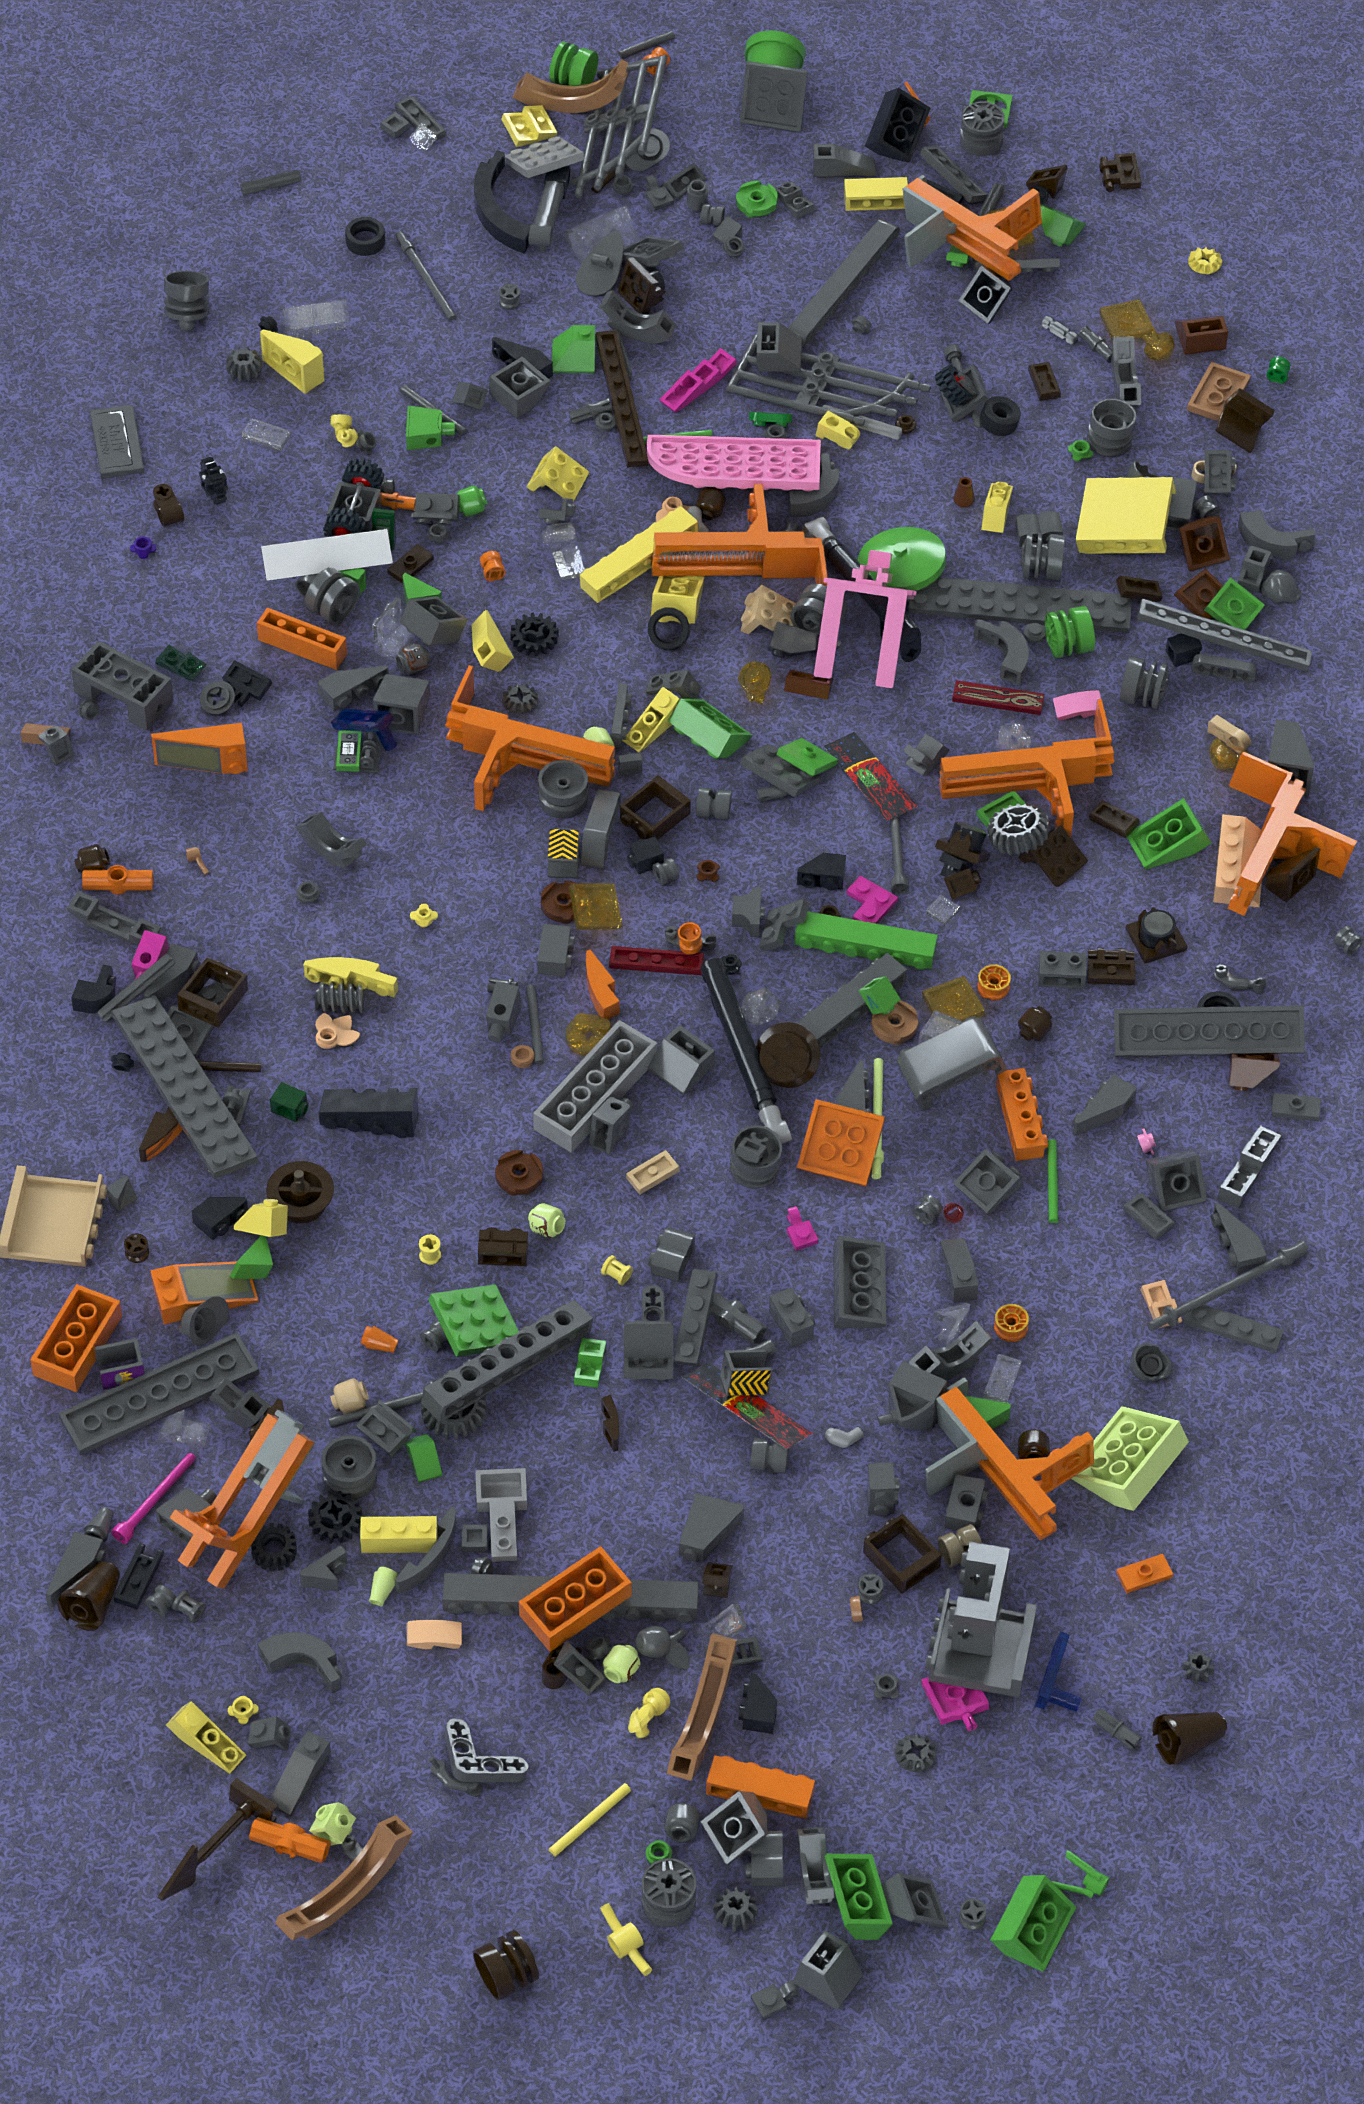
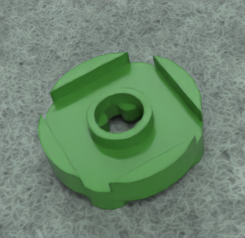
M750 181L741 185L739 192L736 193V205L747 217L765 216L776 210L778 194L776 189L768 183L766 186L762 185L761 181Z

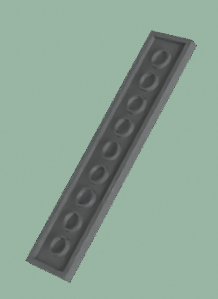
M938 577L927 587L917 590V595H914V599H909L908 613L1045 625L1046 613L1055 612L1056 614L1057 611L1063 610L1067 616L1070 608L1086 606L1091 615L1094 630L1129 633L1132 599L1123 598L1117 593Z
M152 995L113 1010V1019L212 1177L217 1179L257 1163L258 1156L157 997Z

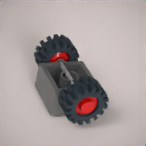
M358 458L354 459V461H349L342 477L343 482H338L327 511V519L323 527L325 536L333 537L372 531L373 508H382L380 488L384 480V473H382L381 467L377 468L378 464H371V460L365 462V458H361L360 461Z

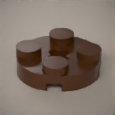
M564 880V883L557 884V881L550 883L541 893V910L545 916L553 921L569 924L581 917L586 910L587 898L585 891L579 884L573 881ZM565 899H568L567 904H561L559 902V900L564 901Z
M513 1150L505 1153L498 1160V1165L495 1168V1179L499 1187L509 1195L528 1194L537 1189L542 1183L543 1165L535 1154L530 1153L529 1155L523 1153V1150ZM517 1169L520 1172L525 1171L523 1175H515V1170Z

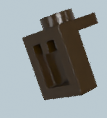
M972 866L943 878L952 900L980 888L979 883H982L979 872L977 870L974 871Z

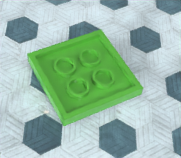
M496 1284L432 1293L428 1299L456 1357L480 1354L487 1348H493L500 1344L504 1338L511 1337L519 1332Z

